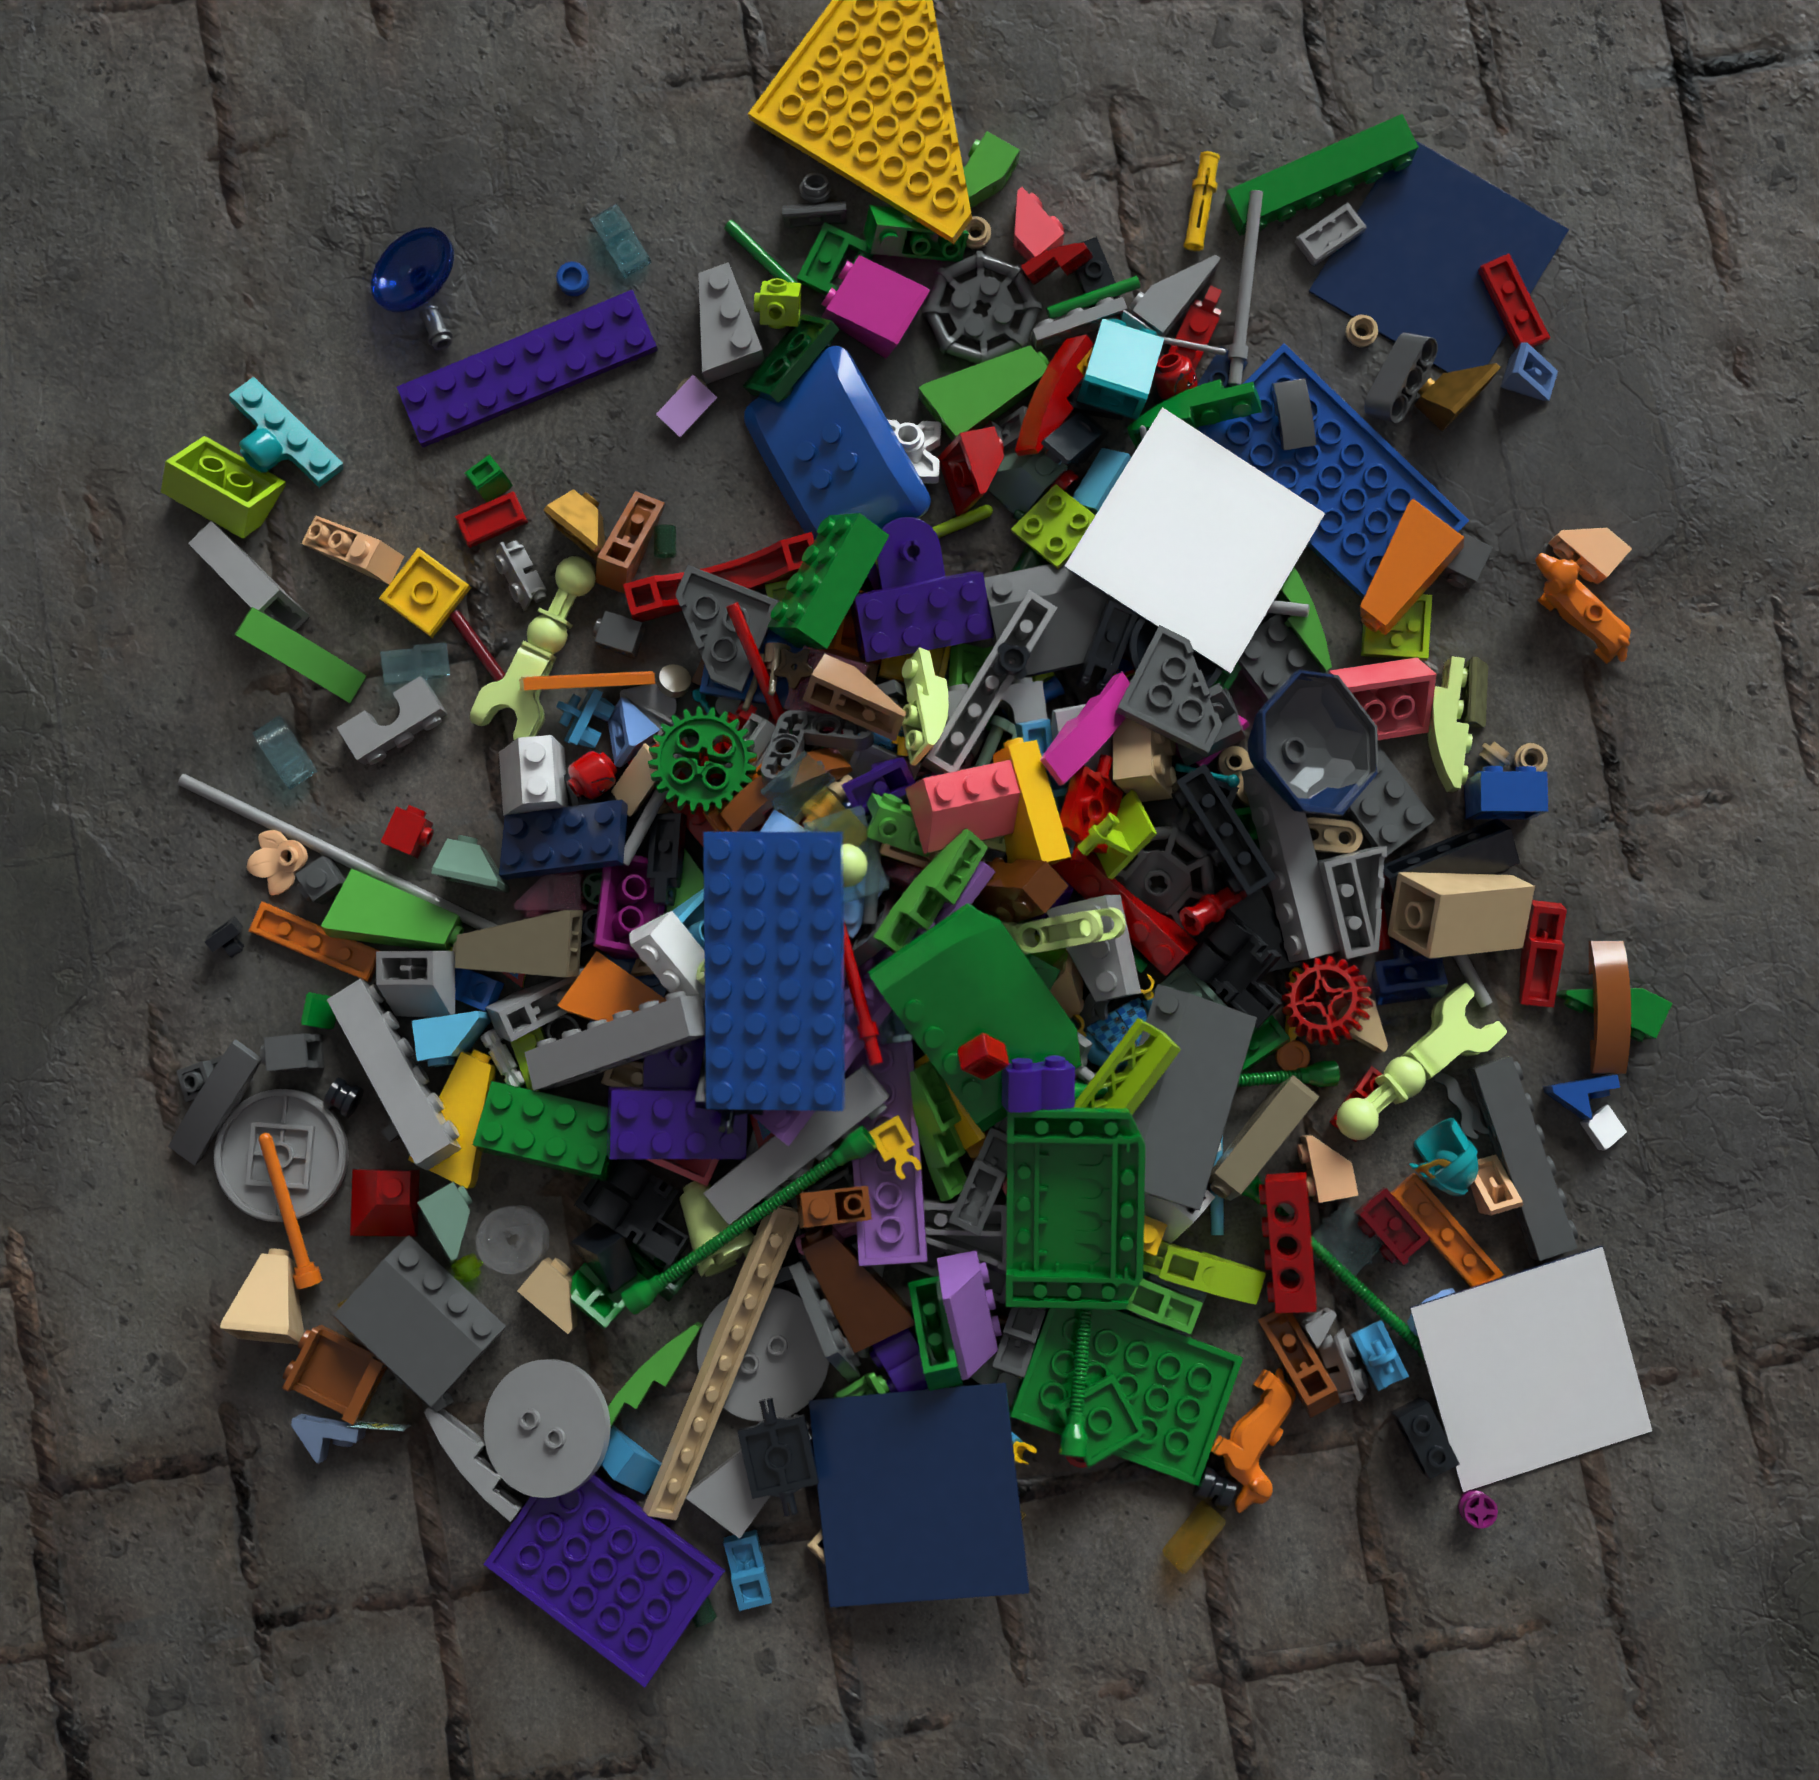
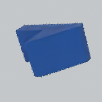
M1618 1074L1543 1086L1545 1094L1583 1120L1593 1119L1588 1093L1590 1099L1610 1096V1089L1620 1088Z

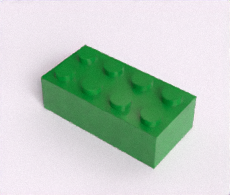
M860 513L829 515L820 523L817 529L818 536L813 545L805 550L802 556L803 563L798 572L789 579L786 585L787 592L782 601L778 602L771 611L770 617L772 619L767 628L796 648L827 649L889 537V534Z
M491 1081L472 1144L481 1152L606 1182L609 1179L614 1159H609L607 1155L608 1108Z

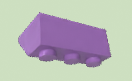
M977 1250L937 1258L944 1307L962 1380L969 1379L998 1351L996 1337L1002 1336L998 1315L991 1317L990 1310L996 1309L992 1289L985 1290L984 1283L990 1282L986 1262L979 1263Z

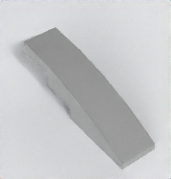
M428 1407L424 1413L441 1446L457 1469L483 1499L511 1522L525 1504L498 1485L502 1477L496 1472L491 1461L480 1454L485 1447V1440L444 1408L435 1412L433 1407Z

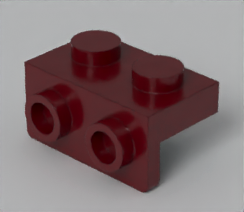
M1385 1187L1354 1212L1359 1219L1356 1225L1369 1239L1372 1236L1377 1239L1382 1245L1378 1249L1379 1252L1390 1264L1396 1261L1397 1264L1405 1266L1409 1263L1408 1258L1430 1240L1428 1235Z

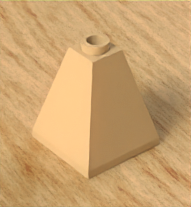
M271 1248L268 1254L261 1253L222 1319L220 1326L222 1330L237 1339L299 1344L304 1334L299 1292L296 1289L292 1276L295 1274V1262L289 1257V1251Z

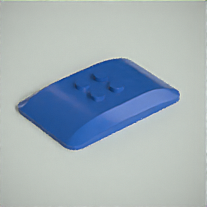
M831 346L821 352L811 363L808 370L792 386L793 391L786 399L776 403L758 397L747 406L744 412L745 424L797 521L805 533L812 532L814 541L818 536L817 529L820 523L829 515L860 513L882 529L892 520L903 517L919 519L928 511L931 503L928 490L853 358L846 349L840 346Z

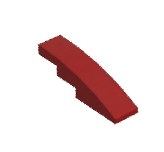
M1088 335L1066 339L1047 366L1034 391L1022 422L1015 448V453L1018 456L1038 454L1044 447L1041 442L1058 429L1074 409L1067 400V397L1084 377L1077 368V365L1094 345Z

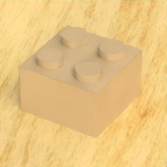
M1126 718L1113 733V781L1126 794L1130 790L1135 791L1141 802L1172 798L1171 786L1177 781L1176 772L1172 766V756L1176 754V743Z

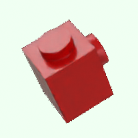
M408 805L407 809L404 810L396 806L381 843L418 858L422 848L427 847L433 837L434 830L431 829L433 822L425 819L427 812Z

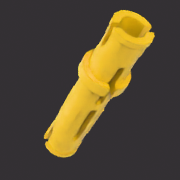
M1204 151L1200 154L1197 177L1192 182L1194 194L1183 245L1187 250L1202 251L1204 249L1212 195L1217 191L1215 179L1220 155L1215 152Z

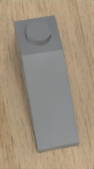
M1214 255L1151 285L1145 294L1139 292L1129 307L1132 309L1131 314L1165 337L1216 272L1221 258Z
M580 968V969H579V975H580V973L583 971L584 968ZM578 976L555 977L514 992L485 1007L498 1037L512 1042L568 1013L561 1009L558 1004Z

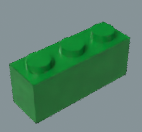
M936 1276L908 1282L923 1372L929 1391L963 1384L944 1307L940 1277Z

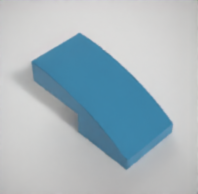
M757 1530L745 1532L741 1538H738L736 1535L724 1537L723 1544L731 1571V1582L739 1611L772 1603Z

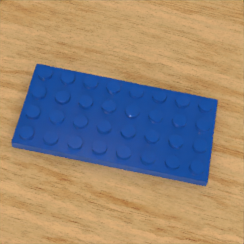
M1285 343L1243 383L1254 382L1261 401L1262 412L1199 427L1201 433L1325 513L1307 546L1362 599H1364L1405 509L1412 499H1415L1457 532L1469 522L1448 499ZM1305 378L1313 415L1316 445L1282 450L1279 420L1275 416L1272 383Z
M703 832L706 1109L844 1111L843 832Z

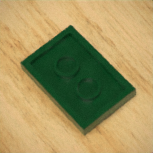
M802 314L798 327H791L743 387L751 395L779 403L786 399L793 391L792 386L808 370L816 357L831 346L834 341L833 337L840 329L832 320Z

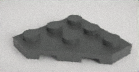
M687 565L675 595L712 682L743 694L752 668L726 606L738 602L760 653L769 631L767 626L772 619L770 617L771 611L779 601Z
M1159 625L1116 713L1206 757L1222 726L1218 712L1215 713L1209 698L1210 692L1202 671L1198 669L1195 662L1194 650L1190 640Z
M802 1262L790 1266L789 1269L825 1357L849 1383L861 1378L857 1368L862 1365L858 1353L853 1352L847 1338L843 1337L839 1329L841 1326L827 1299H824L819 1291L821 1286L813 1270H808Z

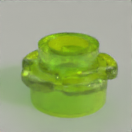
M475 1253L462 1257L451 1266L455 1273L453 1277L456 1280L462 1278L464 1283L475 1279L481 1274L480 1267L483 1265V1261L478 1260Z

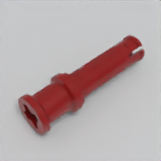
M1228 886L1215 895L1205 894L1200 898L1198 904L1192 908L1185 907L1180 911V922L1187 932L1194 936L1199 935L1204 931L1206 925L1222 920L1225 911L1243 899H1241L1239 894L1233 895Z

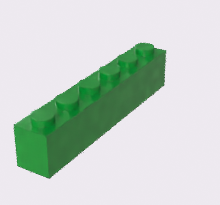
M1400 114L1228 189L1224 205L1238 235L1241 236L1246 232L1250 191H1262L1260 232L1267 227L1268 223L1277 219L1279 222L1286 221L1293 217L1296 211L1305 207L1308 209L1316 208L1326 198L1335 194L1337 197L1343 196L1352 191L1355 185L1364 181L1366 184L1373 183L1380 179L1383 173L1387 171L1405 169L1413 162L1412 160L1419 147L1404 115Z

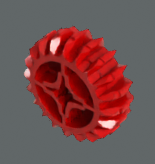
M1328 956L1325 965H1323L1320 958L1315 957L1314 967L1312 968L1307 963H1302V968L1305 972L1300 975L1298 972L1292 971V976L1296 980L1295 983H1285V987L1291 993L1281 995L1282 1000L1288 1004L1282 1008V1012L1286 1016H1290L1287 1024L1291 1028L1296 1027L1295 1033L1299 1037L1306 1035V1040L1311 1044L1318 1038L1319 1044L1326 1046L1330 1037L1335 1045H1339L1341 1035H1344L1347 1040H1352L1353 1037L1349 1031L1355 1028L1361 1032L1363 1027L1358 1021L1360 1019L1366 1021L1370 1018V1015L1363 1009L1373 1007V1002L1367 999L1372 994V989L1369 986H1364L1368 981L1365 975H1358L1359 969L1357 966L1352 965L1348 968V962L1345 959H1341L1336 964L1335 959L1332 956ZM1327 978L1341 979L1347 982L1351 989L1343 990L1342 987L1333 989L1328 983ZM1315 984L1314 992L1305 997L1309 988ZM1326 992L1333 999V1001L1329 1000L1331 1004L1327 1006L1328 1010L1321 1003L1325 1002L1323 999L1327 997ZM1350 1005L1347 1013L1339 1019V1013L1342 1008ZM1304 1013L1322 1014L1327 1024L1318 1025L1306 1020Z

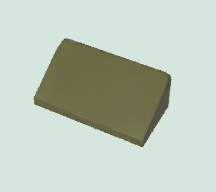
M1472 657L1464 663V668L1468 669V678L1465 687L1462 688L1464 708L1461 723L1469 724V727L1484 728L1486 726L1488 664L1478 657Z

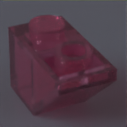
M583 871L543 875L515 902V910L524 912V918L544 915V912H559L563 910H583V912H586V898L582 892L586 873Z

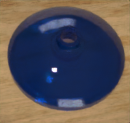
M432 227L417 228L396 239L383 252L374 268L371 278V292L375 301L388 311L406 312L417 309L432 300L444 287L452 271L454 248L450 239L442 231Z

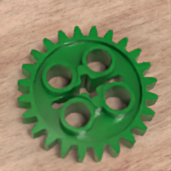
M699 706L696 710V716H691L689 711L684 709L683 720L680 721L675 715H672V727L661 724L664 736H653L654 742L659 747L649 748V754L656 757V759L648 761V766L651 769L657 770L651 774L652 781H661L656 787L658 793L669 791L666 795L667 803L674 801L676 798L678 799L677 807L680 811L686 804H689L691 814L694 815L699 806L703 807L705 815H708L710 806L714 805L717 811L721 813L722 802L726 801L729 804L733 799V795H737L743 789L742 785L747 786L752 782L746 775H753L757 772L755 766L748 764L757 761V754L748 752L755 747L754 740L744 741L749 735V730L746 728L737 731L740 725L739 719L737 718L728 723V712L726 711L718 718L715 715L714 707H711L708 715H703L702 709ZM687 736H694L699 740L698 744L692 748L683 747L681 741ZM726 742L732 748L726 754H719L714 751V746L717 743ZM674 754H681L686 758L676 759L673 756ZM702 756H708V761L704 763V766H699L698 761L701 760ZM731 763L733 766L731 768H725L723 765L720 764ZM679 768H688L692 771V775L686 780H679L674 776ZM712 774H721L725 777L724 783L719 786L710 785L707 779Z

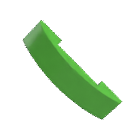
M251 607L235 633L237 637L267 653L348 703H351L366 678L365 674L254 607Z

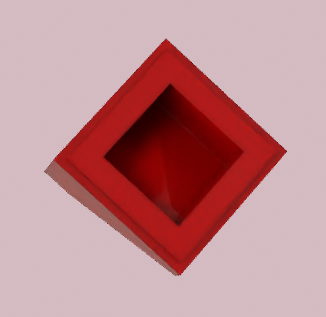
M985 1033L980 1034L958 1048L961 1070L982 1080L989 1078L1009 1065L1005 1044Z

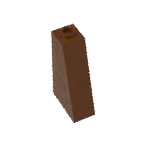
M832 1225L824 1228L823 1226L814 1227L805 1233V1237L801 1238L802 1251L854 1353L915 1325L913 1313L907 1303L871 1266H859L858 1252Z

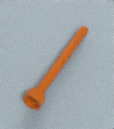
M262 1133L259 1136V1144L297 1265L294 1267L295 1274L292 1275L296 1289L307 1288L320 1283L323 1279L319 1267H315L314 1262L309 1260L273 1138L269 1133Z

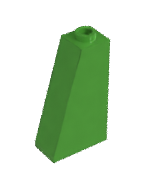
M1029 345L925 383L919 387V399L934 419L941 423V428L953 441L959 433L986 427L989 420L994 421L1035 391L1049 365V361L1041 351L1036 353L1033 347Z
M352 868L321 924L326 935L332 938L431 951H449L452 944L454 945L457 941V935L464 932L463 923L458 914Z

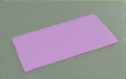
M692 375L656 415L681 437L717 397Z

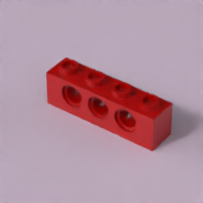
M1307 1172L1266 1174L1265 1184L1259 1185L1260 1204L1267 1205L1268 1217H1262L1263 1237H1269L1270 1250H1265L1266 1270H1272L1273 1282H1267L1268 1302H1275V1313L1316 1312L1317 1297ZM1284 1203L1289 1204L1293 1207L1294 1213L1290 1216H1282L1276 1211V1207ZM1288 1236L1292 1237L1297 1242V1245L1291 1249H1286L1278 1241L1282 1237ZM1287 1269H1292L1300 1277L1295 1281H1287L1282 1277L1281 1273Z

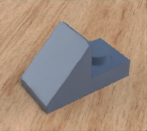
M300 1414L292 1418L291 1422L292 1428L317 1464L327 1459L330 1439H333L332 1444L350 1447L353 1446V1443L362 1440L365 1437L366 1428L346 1427L350 1423L343 1420Z

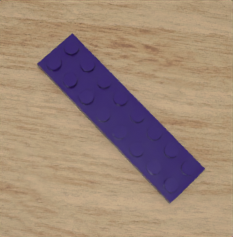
M630 290L397 386V389L419 443L424 448L658 351L635 294L633 290Z

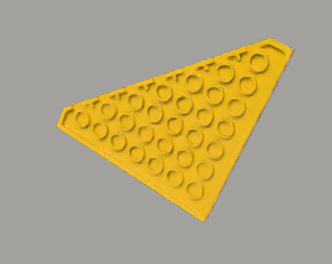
M832 0L748 112V116L752 122L954 244L973 218L933 0Z

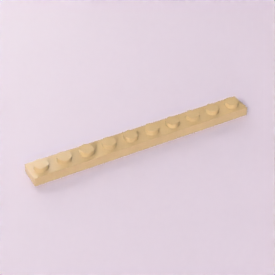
M781 1205L780 1208H777V1210H774V1212H771L770 1215L761 1220L643 1507V1511L647 1516L677 1520L798 1227V1209Z

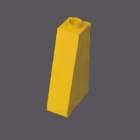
M1015 738L1004 742V748L993 754V761L998 763L1011 760L1020 790L1014 832L1004 836L1008 863H1013L1016 859L1047 861L1052 866L1071 857L1046 769L1040 761L1042 756L1037 740L1024 742L1023 738Z
M473 1049L472 1053H460L439 1096L445 1108L441 1111L445 1120H450L460 1134V1137L456 1140L461 1150L429 1169V1171L460 1186L463 1185L466 1189L474 1188L477 1183L482 1152L472 1144L491 1081H495L497 1071L496 1065L489 1062L491 1056L476 1049ZM410 1155V1157H409L408 1160L414 1163V1161H413V1159H412V1157H411V1155Z

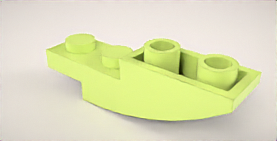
M918 648L911 658L905 661L902 667V676L909 703L903 708L906 716L902 726L909 761L914 766L922 760L940 738L947 721L949 707L947 681L945 678L935 675L930 651Z
M1454 656L1444 662L1441 687L1435 686L1429 732L1427 733L1432 760L1446 792L1452 793L1459 790L1461 785H1465L1467 781L1468 766L1464 765L1465 754L1470 752L1473 739L1472 734L1468 733L1469 724L1457 722V719L1460 720L1463 713L1464 701L1459 699L1461 687L1464 688L1467 682L1468 669L1464 668L1465 658Z

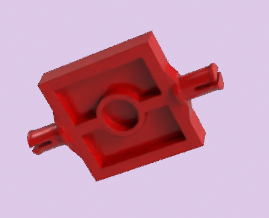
M1100 755L1096 772L1083 765L1071 777L1060 813V820L1064 832L1071 836L1075 842L1070 861L1074 864L1084 865L1086 855L1082 854L1077 846L1089 835V829L1093 825L1098 826L1108 813L1114 814L1116 817L1124 792L1115 787L1109 779L1113 758L1108 755ZM1099 843L1092 851L1095 853H1107L1108 845Z

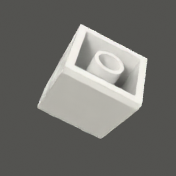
M552 735L520 737L499 752L504 817L511 814L569 807L567 784L564 777L566 774L565 748Z

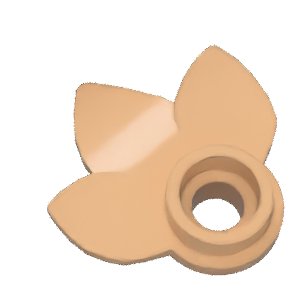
M276 830L264 831L258 835L261 849L255 851L249 857L246 867L253 876L267 878L270 895H279L293 886L295 874L306 864L308 853L300 842L287 840L281 832ZM289 851L291 852V855H292V858H291L290 861H288V852H289Z

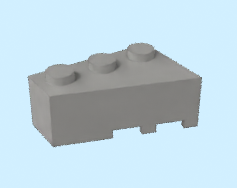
M729 262L698 273L702 374L706 384L757 366L765 360L761 344Z

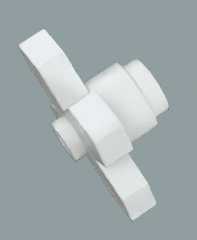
M888 420L922 482L937 484L939 482L940 460L929 452L940 446L941 423L937 421H921L918 425L909 422L899 424L897 420Z

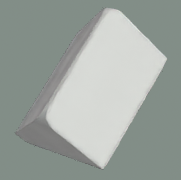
M1608 1104L1594 1112L1592 1120L1580 1122L1598 1150H1607L1627 1132Z

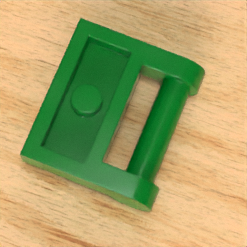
M825 222L797 276V282L827 296L831 287L836 291L839 288L832 283L849 249L857 252L852 264H854L859 255L871 260L874 254H870L866 241Z

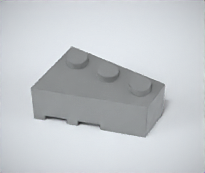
M1387 846L1372 847L1318 861L1340 951L1335 952L1337 958L1350 959L1379 951L1382 917L1380 906L1382 888H1384L1385 881L1383 870L1384 858L1387 857Z
M1103 895L1050 908L1046 912L1048 917L1052 918L1083 911L1117 908L1125 918L1121 895ZM1109 916L1101 917L1103 932H1110L1114 927L1112 918ZM1127 923L1123 935L1116 939L1066 947L1096 1002L1141 993Z
M923 1195L926 1243L958 1253L977 1250L979 1260L1006 1271L1007 1197H997L979 1236L949 1222L959 1196L941 1202L939 1195Z

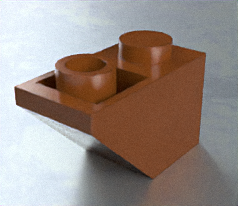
M868 1185L800 1193L796 1196L800 1228L872 1220Z

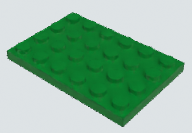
M1079 1308L1047 1309L1025 1377L1021 1379L1009 1412L1011 1417L1062 1435L1065 1425L1054 1406L1073 1394L1072 1390L1074 1389L1072 1386L1074 1385L1073 1381H1075L1073 1379L1075 1376L1073 1375L1075 1372L1074 1364L1076 1363L1075 1359H1077L1075 1351L1077 1350V1337H1079L1077 1336L1079 1332L1077 1329L1079 1328L1078 1324H1080L1078 1322L1080 1319L1079 1315H1081L1079 1314V1311H1081ZM1093 1309L1091 1311L1092 1315H1090L1092 1316V1323L1090 1324L1091 1328H1089L1091 1330L1089 1333L1090 1337H1088L1090 1338V1341H1088L1090 1345L1088 1346L1089 1350H1087L1089 1351L1088 1359H1086L1088 1360V1363H1086L1088 1367L1086 1368L1087 1372H1085L1087 1373L1085 1377L1087 1379L1084 1381L1086 1382L1084 1386L1088 1387L1107 1375L1114 1373L1147 1432V1435L1113 1455L1199 1486L1243 1357L1116 1309Z

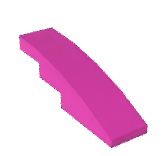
M1123 672L1112 676L1100 695L1090 698L1079 715L1065 723L1041 757L1040 761L1059 786L1066 783L1126 719V717L1116 713L1130 684Z

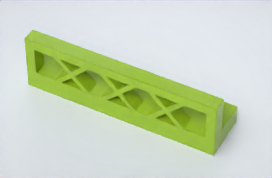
M1137 1018L1075 1101V1107L1073 1108L1129 1109L1131 1115H1133L1181 1049L1163 1031ZM1143 1031L1150 1034L1143 1045L1135 1047V1041ZM1128 1060V1065L1124 1071L1115 1074L1117 1065L1122 1061ZM1108 1087L1106 1095L1102 1099L1095 1101L1094 1096L1099 1089Z

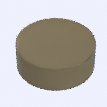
M676 664L663 667L657 680L659 690L671 698L684 696L691 684L689 672L684 667Z

